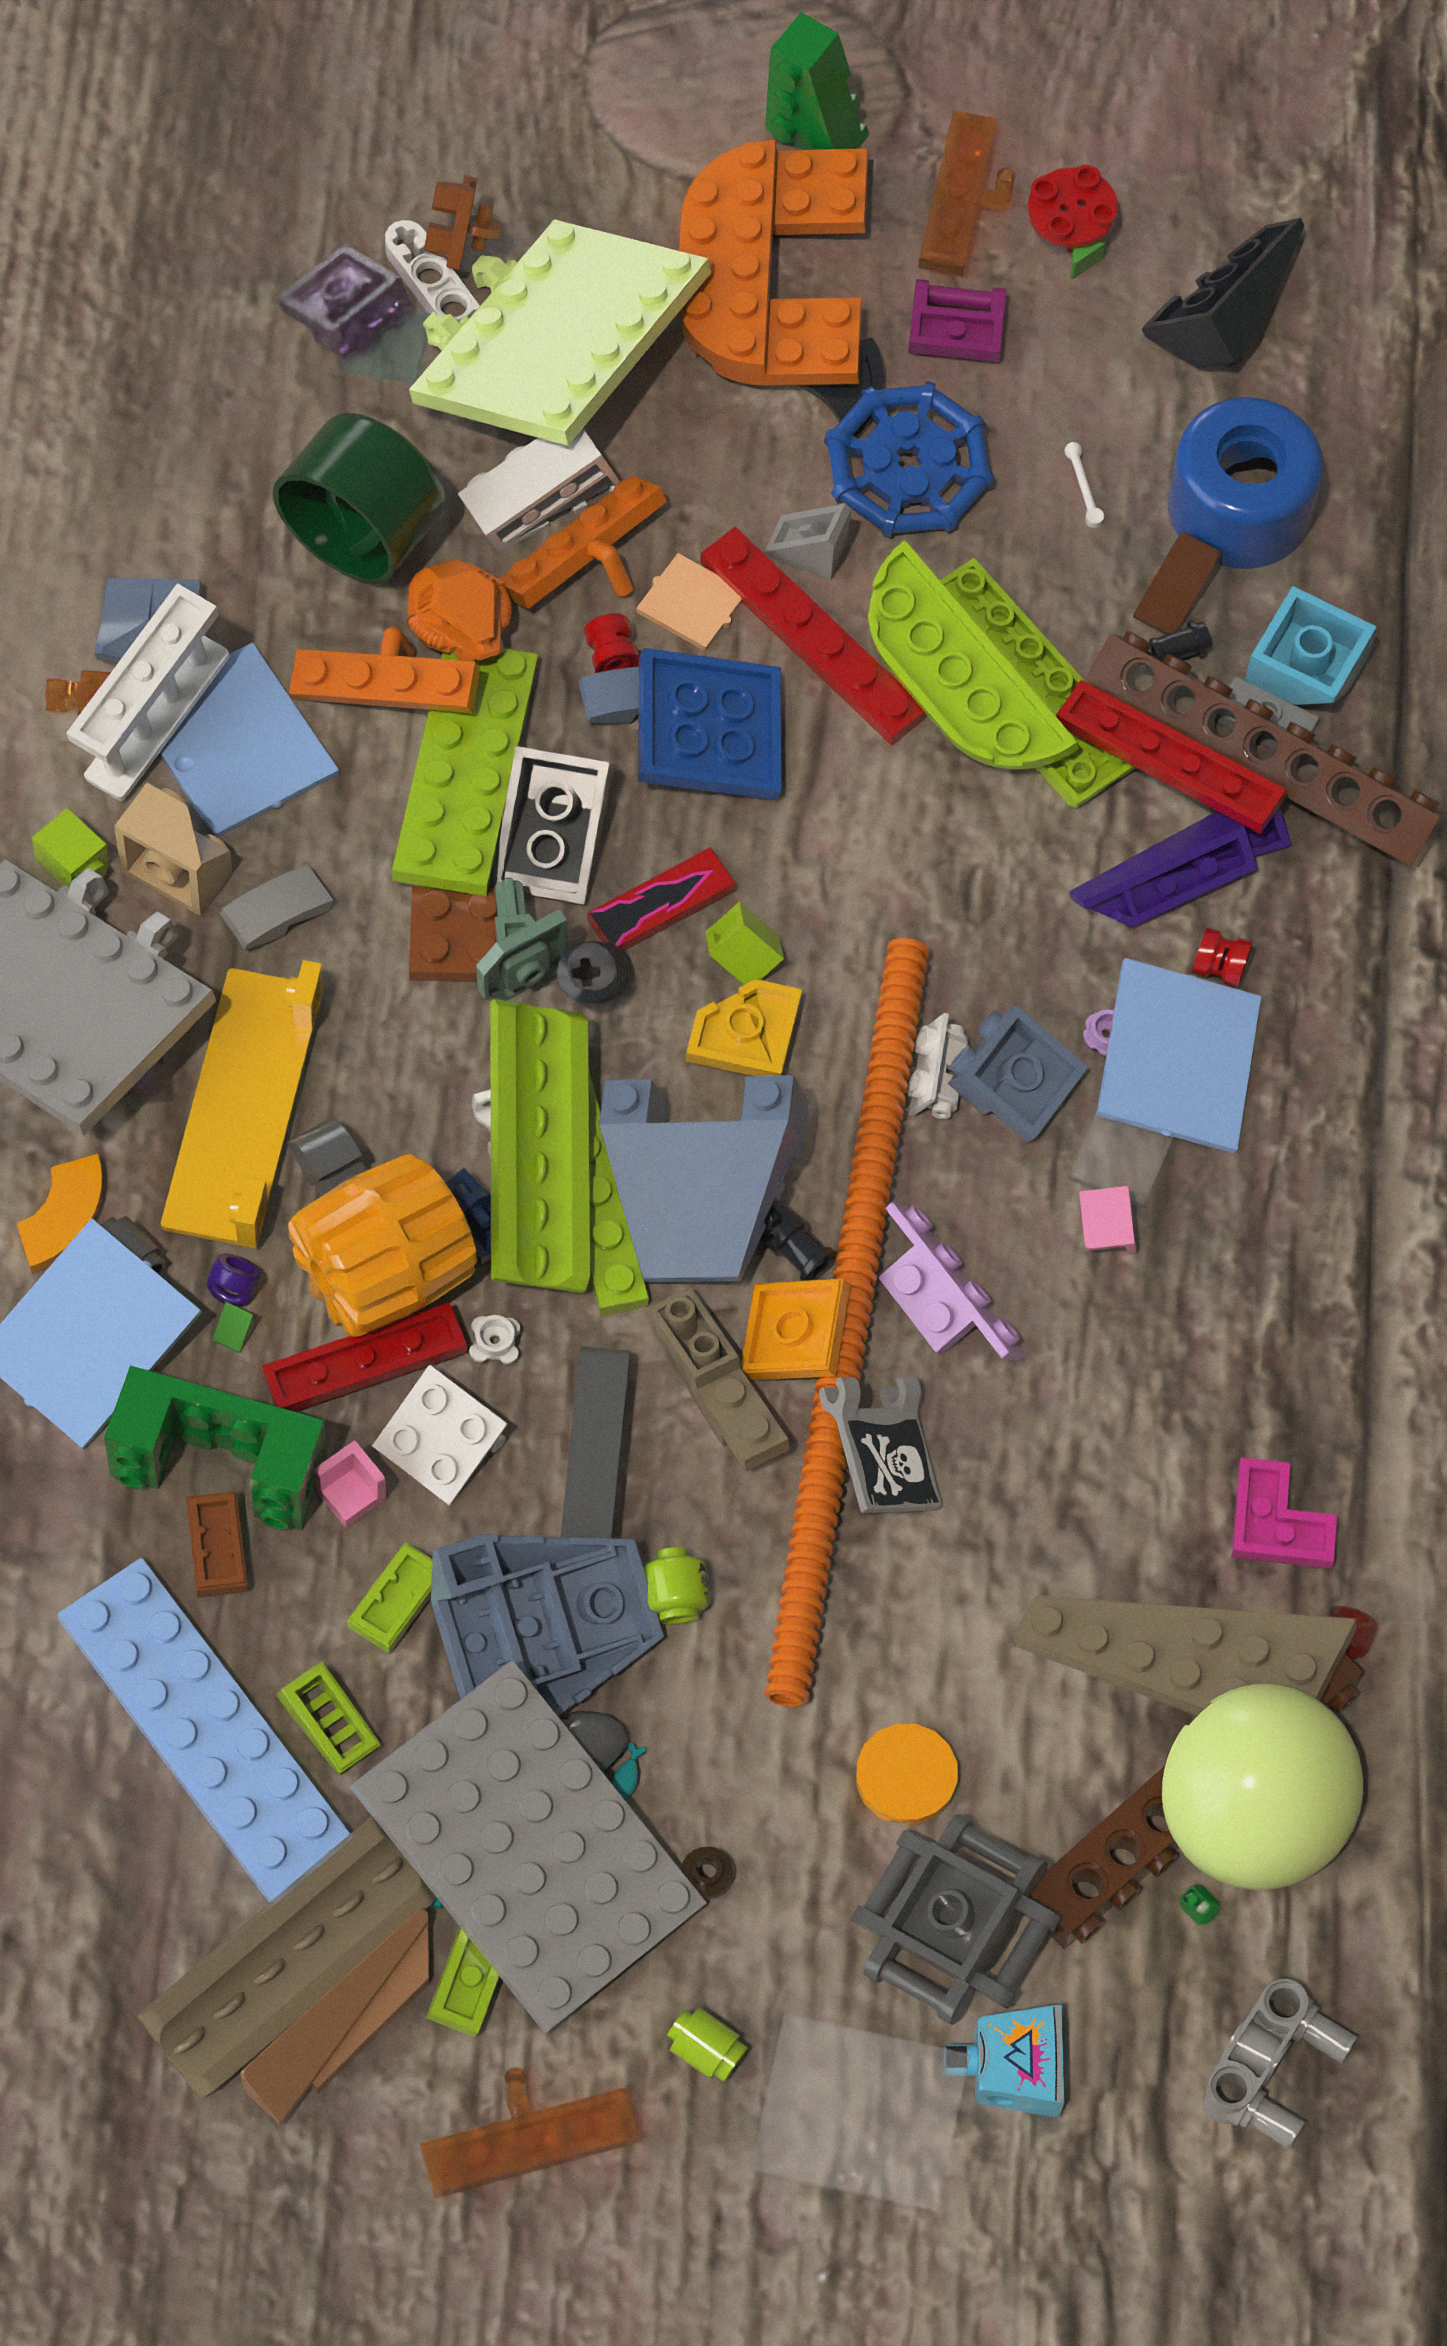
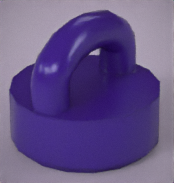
M227 1253L216 1256L210 1270L207 1288L211 1295L223 1304L228 1302L237 1307L244 1306L250 1301L262 1274L255 1264L243 1257ZM222 1287L225 1288V1289H227V1290H229V1291H232V1292H234V1293H238V1294H237V1295L231 1294V1293L225 1291L224 1289H222Z

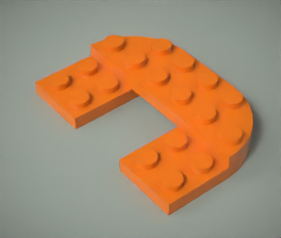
M775 139L747 142L720 155L696 176L685 195L682 205L679 251L708 258L711 274L679 311L682 332L689 348L695 356L699 354L712 364L715 373L730 380L751 385L859 384L862 326L861 297L769 298L773 235L855 234L866 232L869 161L867 149L777 151Z

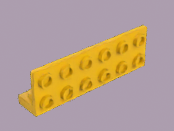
M303 960L299 977L291 976L290 979L230 968L227 971L161 1219L163 1231L257 1249L324 990L321 963Z

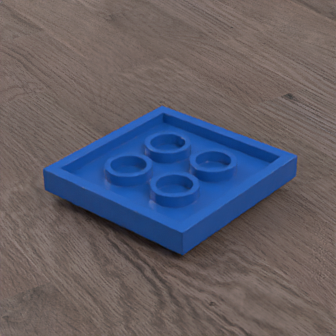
M643 648L639 656L638 782L777 800L781 793V667Z

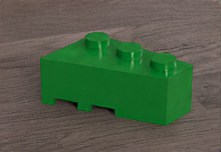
M802 12L798 14L770 49L765 129L777 140L783 143H790L801 150L859 149L868 138L869 132L866 125L861 123L859 125L855 111L860 106V102L856 94H850L846 80L850 77L851 72L839 33Z

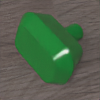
M1200 1884L1190 1886L1181 1895L1179 1901L1181 1909L1198 1925H1205L1212 1921L1220 1908L1219 1902Z

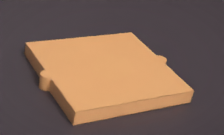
M677 553L662 575L653 578L652 588L637 606L636 612L706 651L722 628H727L731 625L730 617L741 604L742 598L718 575Z

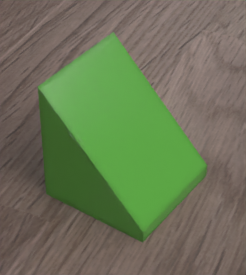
M1097 242L1089 247L1073 248L1070 279L1076 278L1104 258L1105 242Z
M225 1302L212 1341L240 1354L254 1330L253 1314Z

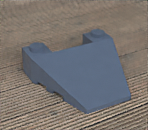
M794 1075L746 1076L741 1121L666 1122L668 1104L652 1079L605 1080L599 1126L641 1274L646 1283L741 1281L766 1228L764 1220L774 1199L779 1200L784 1190L785 1184L783 1180L793 1159L798 1160L804 1147L809 1101Z

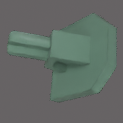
M504 878V881L495 885L498 916L495 917L497 942L476 965L477 989L485 1000L499 999L507 1001L556 975L559 961L564 952L568 950L567 919L559 909L535 922L530 913L526 914L523 884L521 881L513 880V878Z

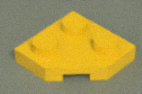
M754 979L739 987L738 993L717 1004L713 1001L697 1010L686 1051V1062L749 1076L782 1075L802 998V989Z

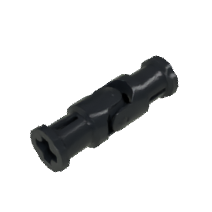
M774 1199L764 1220L766 1228L761 1236V1240L776 1256L783 1255L801 1273V1281L817 1280L833 1264L836 1259V1252L831 1247L824 1248L807 1231L808 1225L801 1217L793 1212L784 1202Z

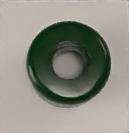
M356 413L340 414L329 419L273 486L275 507L294 537L326 565L351 579L370 584L384 583L393 576L440 519L445 507V494L442 483L436 471L421 451L390 426L371 417Z

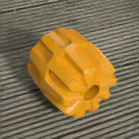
M413 1154L403 1155L347 1179L299 1210L288 1223L289 1238L294 1244L293 1254L297 1265L308 1272L310 1276L309 1290L315 1300H323L326 1303L328 1318L336 1326L342 1325L348 1336H362L413 1314L470 1278L475 1272L474 1265L477 1262L476 1248L464 1213L453 1193L435 1169L423 1158H416Z

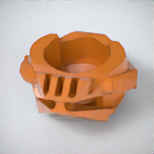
M457 558L424 568L415 573L409 586L407 628H411L423 645L444 653L455 652L458 660H476L478 663L486 658H492L504 652L501 635L504 634V628L509 626L511 620L512 603L505 588V582L479 567L460 561Z

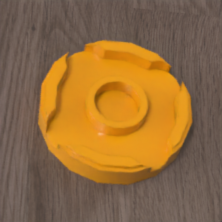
M897 1723L878 1730L864 1744L856 1763V1787L863 1803L878 1818L888 1822L892 1820L897 1823H904V1825H919L935 1819L949 1806L958 1783V1762L950 1745L936 1731L919 1724Z

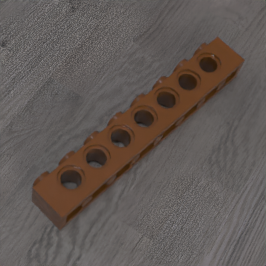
M1126 631L1124 637L1109 634L1084 682L1285 788V797L1409 866L1419 867L1446 819V816L1436 811L1440 804L1439 802L1417 790H1414L1411 797L1394 788L1398 782L1394 777L1375 767L1371 769L1369 774L1353 765L1357 758L1356 756L1331 744L1328 751L1312 743L1315 737L1314 733L1290 721L1287 728L1271 720L1274 713L1273 710L1250 698L1246 705L1229 697L1233 688L1223 682L1208 676L1204 683L1189 674L1192 668L1190 664L1167 653L1164 660L1148 652L1151 643L1130 631ZM1147 664L1153 670L1154 681L1150 688L1140 691L1134 684L1133 676L1138 667ZM1188 687L1194 693L1195 704L1189 712L1181 714L1175 708L1174 697L1178 690ZM1228 709L1236 718V726L1230 735L1223 737L1215 729V719L1221 711ZM1269 732L1276 738L1277 750L1271 758L1264 760L1257 754L1255 745L1260 735ZM1306 755L1314 757L1319 767L1317 776L1310 782L1302 781L1296 771L1297 763ZM1347 778L1354 779L1360 788V795L1357 801L1351 805L1343 804L1337 793L1339 784ZM1394 801L1399 805L1402 815L1400 822L1395 827L1389 829L1380 822L1379 810L1384 803Z
M1345 1653L1320 1700L1327 1708L1333 1709L1337 1714L1344 1711L1358 1696L1359 1691L1356 1689L1362 1673V1670ZM1165 1766L1046 1871L1040 1884L1030 1893L1028 1898L1051 1910L1061 1918L1054 1932L1048 1931L1047 1933L1064 1950L1076 1939L1081 1944L1088 1941L1102 1927L1104 1922L1100 1918L1113 1906L1118 1910H1122L1140 1892L1141 1888L1137 1884L1150 1873L1155 1877L1160 1876L1177 1859L1178 1855L1174 1851L1179 1846L1174 1841L1170 1831H1155L1147 1822V1819L1153 1816L1165 1818L1162 1802V1781ZM1116 1849H1125L1133 1854L1136 1862L1131 1865H1120L1111 1858L1110 1852ZM1079 1882H1088L1096 1887L1099 1895L1091 1899H1085L1078 1896L1072 1886Z

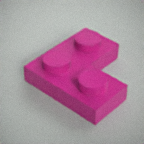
M1241 1457L1238 1464L1231 1557L1332 1569L1335 1554L1337 1515L1287 1509L1291 1463Z

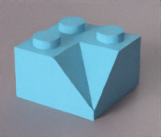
M1292 586L1250 656L1245 681L1293 705L1334 703L1349 691L1369 657L1377 626Z

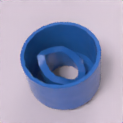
M1232 398L1215 403L1201 411L1188 424L1180 438L1168 494L1169 516L1178 536L1181 533H1186L1221 552L1219 565L1230 568H1259L1276 563L1290 555L1303 542L1309 531L1323 475L1322 451L1313 430L1292 410L1278 403L1260 398ZM1257 457L1269 458L1275 462L1277 467L1275 478L1266 483L1258 484L1239 482L1225 473L1233 464Z

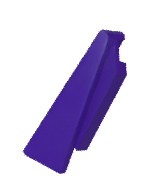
M1280 807L1261 834L1216 811L1070 890L1069 894L1071 899L1082 907L1094 910L1133 927L1258 869L1254 856L1288 847L1292 843Z

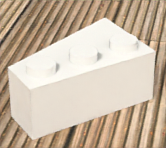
M583 428L569 446L537 438L526 446L515 448L506 456L504 462L491 471L473 477L468 482L467 487L460 491L458 495L496 550L500 552L548 528L549 522L547 519L568 508H571L574 514L588 508L586 499L607 489L612 492L620 481Z

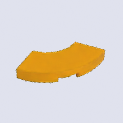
M98 1153L52 1166V1186L46 1202L33 1216L16 1223L31 1274L51 1266L91 1218L94 1220L95 1216L98 1215L103 1194L102 1169Z

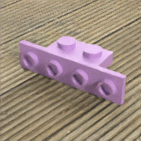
M891 1202L885 1209L914 1246L878 1278L934 1351L944 1354L974 1326H977L1002 1359L1020 1362L1026 1354L1017 1344L1021 1339L1018 1332L1003 1317L997 1319L987 1306L991 1302L987 1292L976 1281H968L958 1268L962 1265L958 1255L946 1243L942 1242L939 1244L929 1230L933 1227V1224L927 1215L915 1205L910 1207Z

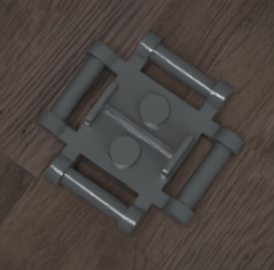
M956 1814L951 1819L937 1844L932 1841L929 1843L917 1835L903 1830L896 1842L899 1848L865 1906L858 1905L851 1917L853 1922L881 1937L865 1964L864 1975L877 1983L884 1980L938 2011L937 2015L940 2019L951 2025L957 2023L963 2015L968 1998L973 1990L1008 2009L1016 1996L1012 1991L1048 1931L1054 1932L1061 1920L1057 1914L1028 1898L1032 1890L1042 1881L1047 1870V1862L1034 1855L1028 1858L973 1828V1821L960 1814ZM965 1846L1015 1874L1016 1877L1012 1884L1009 1885L955 1855L957 1850ZM920 1858L886 1917L882 1918L915 1860ZM1020 1913L1029 1918L1030 1921L996 1979L992 1980L983 1975L986 1968L991 1969L1014 1931L1015 1925L1013 1922ZM899 1948L954 1978L955 1980L948 1992L893 1962Z

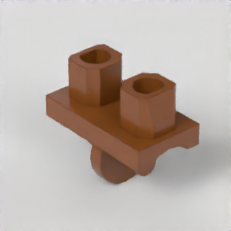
M464 175L462 184L438 181L436 184L432 210L454 214L456 218L454 227L429 222L424 251L448 258L446 265L448 268L460 270L467 233L473 235L471 247L479 251L485 250L487 239L498 238L502 233V224L491 218L493 210L491 204L480 203L478 215H471L478 181L476 177Z

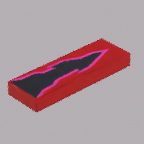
M711 847L587 912V921L602 942L612 943L624 951L735 891V882Z

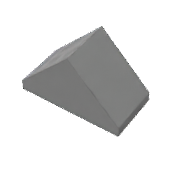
M846 503L781 515L764 553L769 558L831 580L848 544L851 508Z

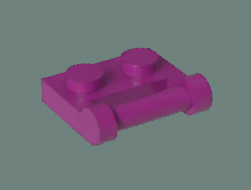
M916 279L908 353L999 362L1007 289L993 287L992 292L952 288L929 285V280ZM927 303L988 309L990 312L927 306Z

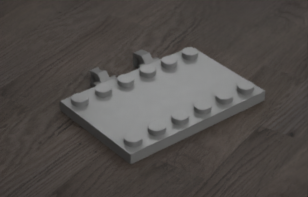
M5 859L0 864V1081L85 1136L216 1002L212 989L164 960L168 953L166 948L178 935L175 932L172 920L162 913L156 911L140 925L138 934L130 930L125 935L95 916L94 908L109 894L105 880L95 871L87 868L71 882L70 887L64 885L57 892Z

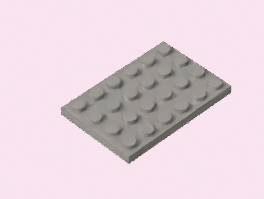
M513 1660L504 1665L350 1786L353 1793L545 2034L707 1903Z

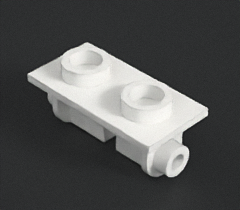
M943 1013L928 1026L925 1025L917 1036L915 1042V1052L919 1054L917 1067L908 1085V1095L912 1097L909 1116L913 1117L924 1108L932 1109V1116L935 1118L949 1119L951 1112L957 1110L959 1093L947 1084L953 1075L945 1072L946 1069L953 1071L949 1066L960 1051L967 1046L968 1037L964 1034L965 1029L962 1026L956 1024L947 1025L948 1013Z

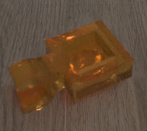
M82 670L80 682L57 678L47 679L45 693L46 711L64 713L78 708L79 716L111 672Z

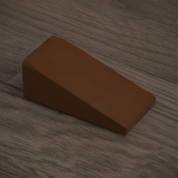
M1181 533L1134 612L1133 618L1166 635L1180 630L1218 571L1221 552L1186 533Z

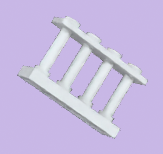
M178 583L66 733L70 742L96 757L84 773L86 781L119 801H124L230 657L226 648L204 636L219 616L217 606Z

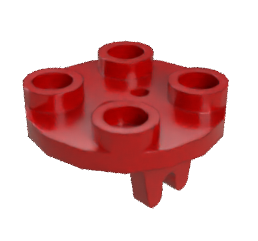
M1081 165L1077 168L1056 169L1035 179L1031 186L1027 210L1030 223L1036 232L1052 244L1066 247L1067 252L1070 253L1073 251V248L1089 247L1103 240L1115 225L1118 203L1115 191L1107 180L1101 177L1099 170L1091 165Z

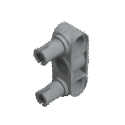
M1290 1979L1273 1981L1265 1988L1249 2015L1244 2017L1223 2051L1203 2095V2106L1207 2114L1214 2121L1222 2124H1233L1237 2127L1240 2125L1245 2129L1250 2125L1289 2150L1305 2122L1266 2099L1267 2092L1262 2090V2088H1265L1287 2054L1292 2040L1297 2043L1304 2040L1340 2064H1343L1358 2036L1318 2013L1320 2007L1314 2004V2000L1308 1997L1305 1989L1298 1982ZM1275 2000L1288 2002L1293 2007L1295 2015L1289 2018L1277 2016L1272 2012L1269 2003ZM1221 2085H1231L1239 2090L1242 2100L1237 2103L1225 2102L1218 2096L1216 2088Z

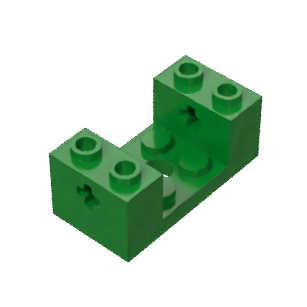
M130 1365L104 1436L110 1476L115 1477L119 1483L130 1488L142 1489L145 1485L158 1489L176 1438L180 1436L186 1443L194 1447L209 1449L211 1446L229 1450L233 1456L240 1460L256 1462L250 1478L254 1517L260 1518L263 1524L274 1529L287 1530L289 1527L303 1530L316 1492L314 1469L327 1460L324 1420Z

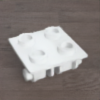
M429 1365L372 1446L448 1505H451L489 1450L495 1453L501 1448L506 1440V1437L501 1433L508 1423L435 1367Z

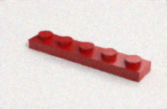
M1082 680L1079 681L1056 714L1057 719L1069 732L1259 834L1263 832L1285 799V788Z

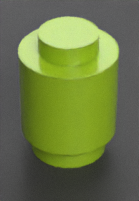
M700 2007L693 2014L683 2010L667 2034L674 2041L669 2051L709 2079L716 2076L723 2082L728 2079L748 2049L747 2046L738 2041L739 2034Z

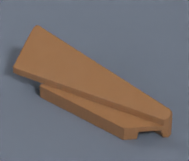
M423 1907L419 1908L241 2071L242 2089L279 2125L286 2120L309 2087L319 2094L429 1985L428 1912Z

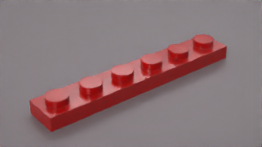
M736 527L732 528L701 552L700 563L706 569L718 575L742 598V603L891 746L926 719V713L905 688Z

